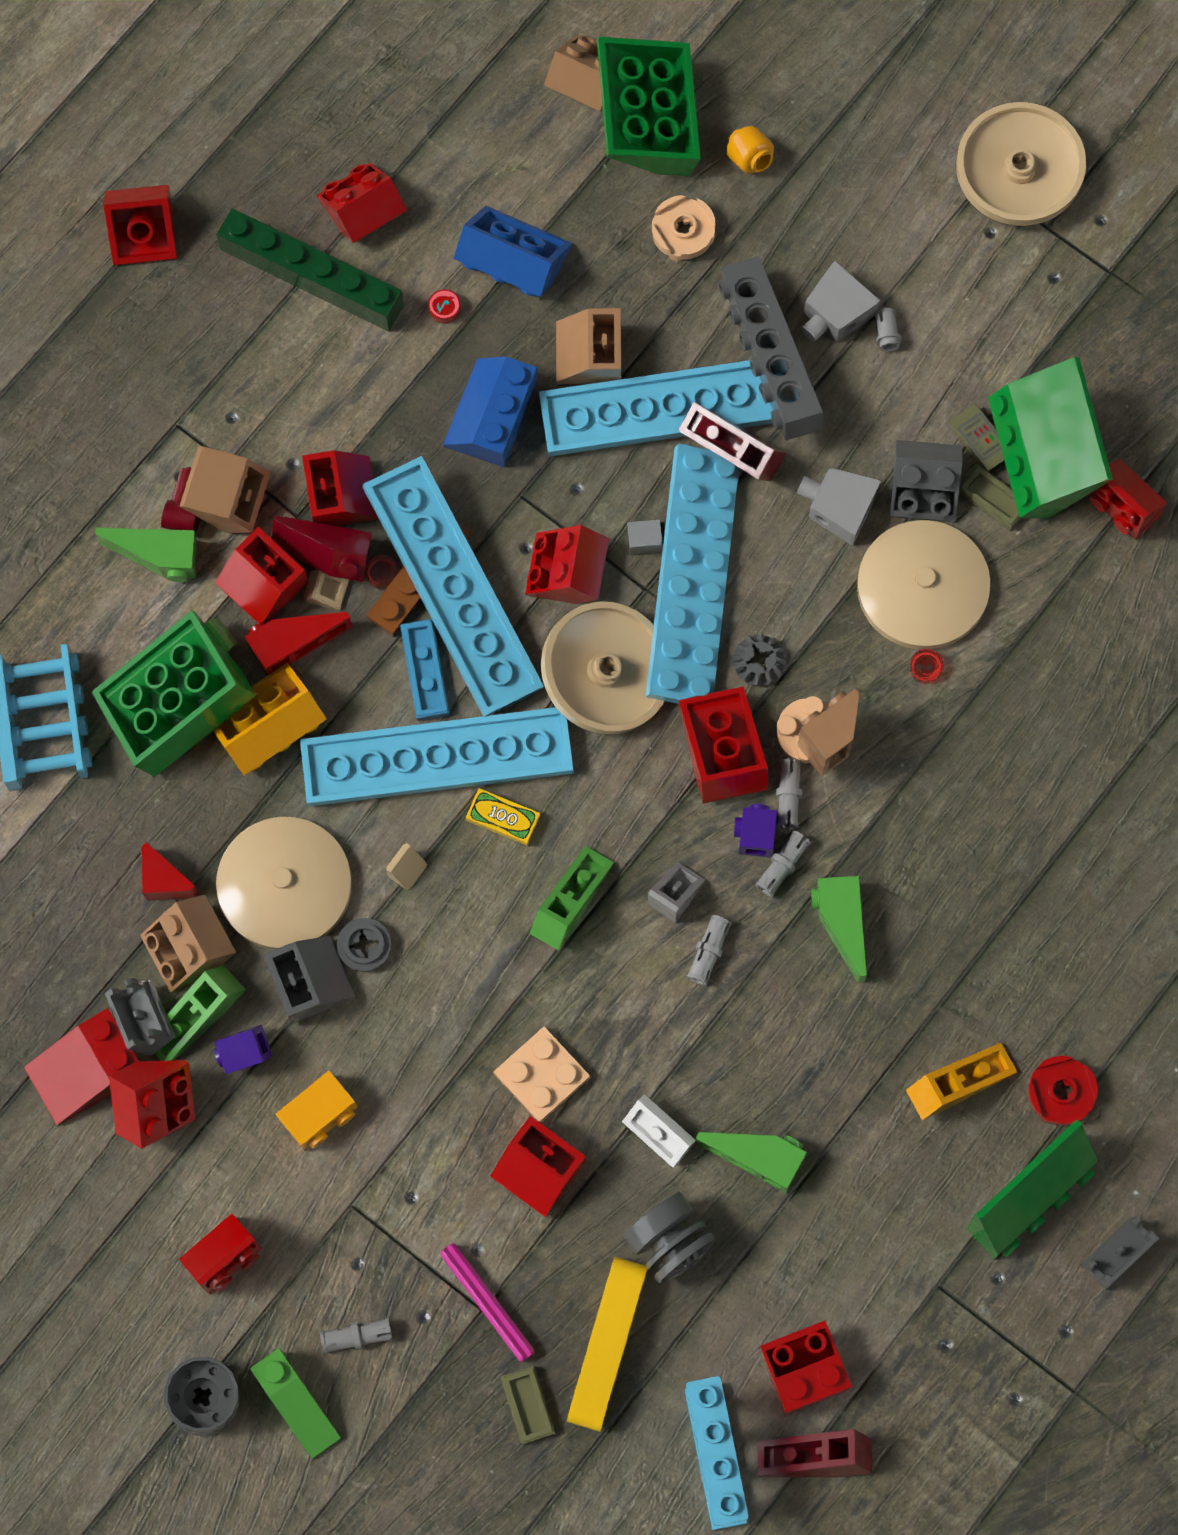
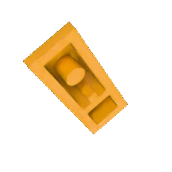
M998 1043L926 1074L910 1086L906 1092L921 1119L924 1120L1015 1075L1017 1070L1002 1043Z

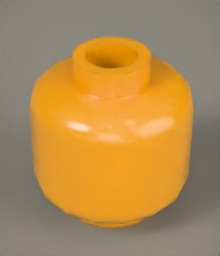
M746 126L735 130L730 135L727 155L743 172L747 174L760 173L771 165L774 156V145L759 128Z

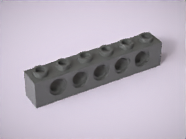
M757 256L723 266L722 280L718 281L719 290L723 300L728 299L730 302L729 314L733 325H739L740 327L739 339L744 351L749 350L752 358L749 359L752 373L754 377L759 376L761 379L760 391L765 404L770 403L773 409L771 411V419L776 430L781 429L785 441L823 430L822 408L760 257ZM786 400H795L794 402H786Z

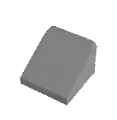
M660 520L627 522L630 555L659 553L663 551Z

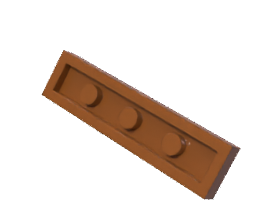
M458 523L466 540H468L471 536V531ZM404 566L366 615L369 621L392 637L400 630V624H404L422 601Z

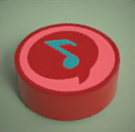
M438 290L431 295L428 301L429 313L439 323H451L460 315V299L451 290Z

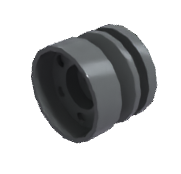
M681 1192L673 1194L650 1210L631 1226L623 1236L637 1255L653 1249L655 1254L645 1266L648 1270H652L660 1264H664L654 1276L659 1284L675 1276H680L692 1268L705 1256L708 1249L717 1240L712 1232L703 1235L699 1239L696 1238L706 1227L704 1221L697 1222L689 1227L685 1224L694 1212V1208Z
M193 1357L180 1363L170 1373L164 1387V1403L173 1422L184 1432L195 1436H211L224 1430L235 1419L240 1406L239 1388L233 1373L222 1362L210 1357ZM199 1390L204 1394L209 1391L212 1393L209 1396L210 1404L206 1407L202 1403L194 1404L197 1400L196 1392Z

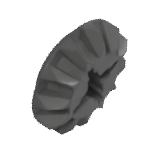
M762 633L755 636H747L745 640L737 645L734 652L733 666L735 672L744 682L753 686L772 684L780 678L786 666L784 647H781L775 637L770 638ZM754 649L760 655H769L765 659L766 671L759 663H750L754 659Z
M370 918L355 919L349 922L338 936V954L343 963L353 970L370 972L379 966H383L385 960L390 955L391 938L387 929L380 922ZM362 932H364L368 942L377 943L369 947L368 958H365L361 949L355 950L354 948L355 945L360 944Z

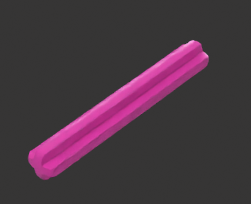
M452 1243L444 1248L440 1253L441 1257L517 1359L523 1362L534 1354V1348L458 1246Z

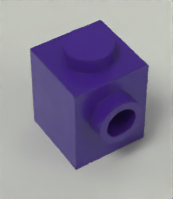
M751 804L750 808L743 807L742 817H735L734 837L740 838V855L772 857L777 810H770V806L764 804Z
M262 1024L215 1041V1058L219 1066L224 1068L226 1074L264 1062L273 1056Z

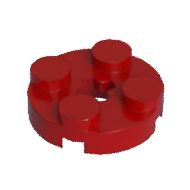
M1062 1055L1048 1058L1036 1068L1030 1077L1027 1093L1032 1109L1040 1116L1041 1120L1048 1124L1068 1126L1076 1120L1080 1122L1092 1110L1098 1095V1085L1089 1067L1074 1060L1072 1057ZM1058 1082H1063L1065 1087L1070 1086L1072 1092L1067 1094L1066 1100H1062L1060 1096H1055L1053 1092L1057 1089Z

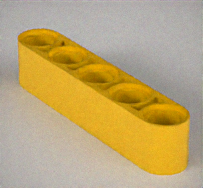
M616 1256L613 1259L567 1417L568 1423L601 1432L648 1269L643 1264Z

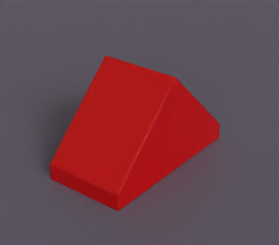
M147 842L141 846L142 894L147 901L188 899L199 894L195 885Z

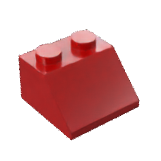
M169 185L105 191L103 207L113 265L177 259L174 213Z

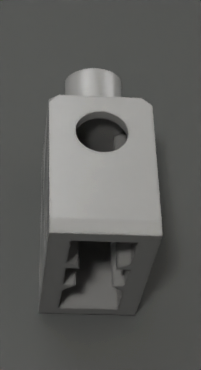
M834 261L805 302L804 313L810 320L801 328V331L812 342H815L824 332L835 341H840L875 316V312L879 310L880 300Z
M829 468L822 483L804 476L797 494L813 501L809 513L811 520L854 546L879 493L881 481Z

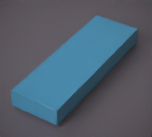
M428 619L400 624L417 721L450 716L433 620Z

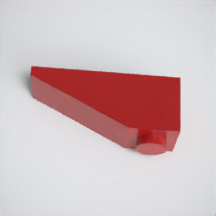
M347 612L272 619L268 623L260 622L254 625L249 630V634L244 637L249 649L268 676L286 663L289 665L293 664L349 630L353 625Z

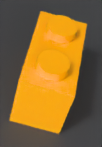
M327 1071L279 1110L276 1116L305 1151L308 1147L315 1149L328 1138L327 1132L335 1125L342 1127L355 1116L353 1111L357 1108V1105L334 1075Z

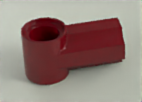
M192 467L180 469L172 498L167 500L163 509L161 528L168 530H193L196 534L200 518L179 507Z

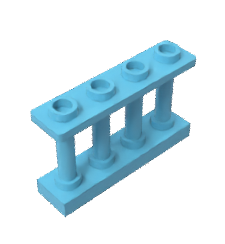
M61 644L62 658L16 666L7 663L0 653V759L3 783L9 791L22 789L21 778H25L26 774L76 766L81 778L88 777L87 767H92V756L90 748L84 747L83 736L88 735V725L85 715L80 716L79 704L84 703L82 685L76 684L75 673L80 672V664L77 652L72 653L68 644ZM64 671L66 690L16 697L15 694L11 695L9 683H14V679ZM68 703L70 721L23 729L14 725L13 715L18 714L19 710ZM72 734L74 753L26 761L18 757L17 746H22V742Z
M716 1376L687 1382L684 1391L712 1531L747 1524L748 1511L721 1378Z

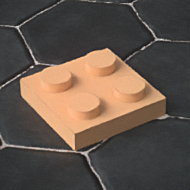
M545 1027L541 1028L494 1071V1075L540 1123L590 1079V1075Z

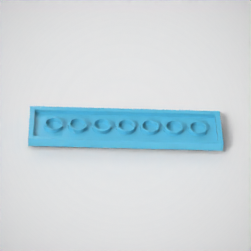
M749 360L539 391L549 457L685 437L686 435L678 430L694 402L742 428L772 424L771 411L773 409L771 404H765L760 391L761 379L759 376L754 377ZM786 400V402H794V401H795V400Z
M680 443L674 448L645 696L679 704L681 699L714 693L739 467L713 451Z
M420 456L364 483L363 489L482 715L490 716L544 688L543 683L423 457Z
M556 707L300 739L308 807L574 774L567 718Z

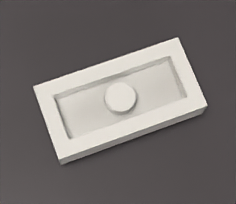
M643 1095L635 1103L622 1121L672 1167L681 1161L696 1141L646 1095Z

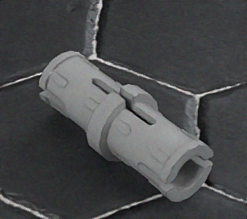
M790 758L780 760V788L776 789V797L779 799L777 827L785 829L787 816H789L788 829H795L799 826L798 805L799 799L802 798V790L799 789L801 761L798 759H793L791 772Z
M797 831L791 833L792 835L778 854L774 853L770 858L772 863L759 881L755 883V886L759 890L763 888L762 893L769 897L774 896V893L788 874H793L796 869L794 865L811 844L808 838L803 840L804 835Z
M711 915L705 935L696 946L697 954L687 975L690 981L707 986L716 960L722 956L723 951L721 948L732 924L729 920L717 915Z
M389 1318L358 1324V1321L350 1322L351 1326L320 1331L324 1354L355 1347V1350L363 1349L362 1345L393 1340Z

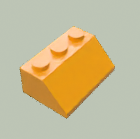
M288 663L253 685L252 689L256 696L213 730L243 775L258 769L266 760L278 752L288 749L294 741L306 733L313 732L322 722L327 720L310 692Z

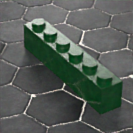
M231 208L216 234L222 251L388 332L404 307L402 290Z

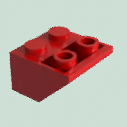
M371 163L356 166L351 170L350 175L342 180L328 183L323 188L324 191L316 195L343 236L352 243H355L407 211L392 179Z
M337 450L302 455L313 522L341 526L379 519L363 489V484L373 479L370 456Z
M1119 458L1109 464L1113 480L1091 492L1088 496L1091 497L1090 501L1098 511L1106 512L1114 519V524L1124 535L1129 534L1136 540L1163 514L1167 502Z
M583 525L536 533L525 595L574 604L597 601L599 599L609 538Z
M259 527L235 548L215 582L257 624L260 622L268 623L309 583L305 569Z
M188 1061L134 1062L109 1076L115 1132L137 1147L143 1149L195 1120Z
M529 1116L507 1146L490 1177L546 1218L587 1161L585 1155L532 1116Z
M231 1213L181 1256L179 1260L197 1283L210 1295L214 1290L216 1293H220L233 1281L231 1276L241 1267L243 1270L251 1267L260 1258L257 1253L262 1250V1247Z
M826 1320L760 1346L773 1388L785 1416L847 1392L852 1388Z

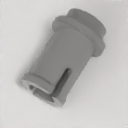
M882 308L883 315H881L880 310L875 312L878 329L876 344L884 352L895 351L899 348V344L902 341V337L897 331L896 311L893 308Z

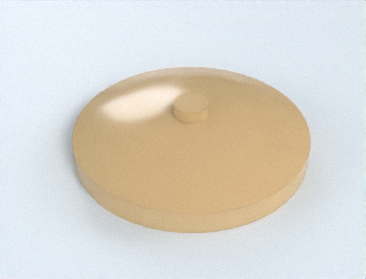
M1013 102L985 111L969 125L958 148L956 171L963 193L977 210L1001 223L1027 226L1048 221L1061 214L1071 205L1083 183L1086 171V155L1080 136L1063 116L1042 105L1028 102Z
M916 520L901 523L888 529L870 545L860 565L857 592L864 615L874 629L895 644L911 649H938L959 641L980 621L990 594V575L983 554L967 535L941 522Z
M603 601L579 606L556 623L547 636L543 647L541 672L546 691L555 707L563 716L575 725L591 732L619 734L639 727L658 712L664 701L645 697L654 627L650 620L628 606Z
M275 817L251 825L230 843L218 867L216 889L222 912L232 928L247 941L262 948L275 950L295 941L320 938L328 935L337 926L346 912L351 897L352 877L343 849L329 832L305 819Z

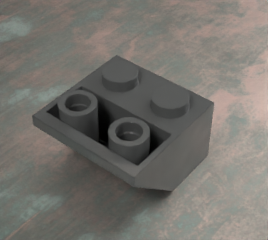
M896 440L890 516L956 521L963 462L962 445Z
M330 936L295 941L264 954L292 1024L355 999Z

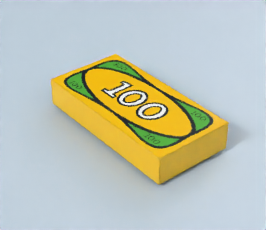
M478 788L465 819L470 823L528 846L541 815L539 812Z

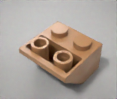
M577 35L555 51L544 86L593 109L602 111L597 42L589 36Z
M588 308L556 321L557 384H593L621 379V308Z
M198 446L179 507L225 533L252 532L271 472L248 458Z
M856 689L848 694L845 691L839 693L828 703L830 705L828 709L821 714L815 711L802 721L803 727H801L797 745L821 776L849 757L854 739L859 692Z
M206 895L175 902L140 934L170 993L193 983L204 971L222 966L236 953Z

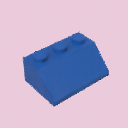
M485 206L464 224L453 259L461 262L467 269L480 270L491 275L492 279L497 282L512 284L520 288L524 294L541 297L552 286L571 249L572 243Z
M509 357L477 359L443 447L505 467L538 383L537 367Z

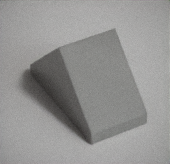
M677 861L650 889L648 905L676 923L703 885L705 879Z

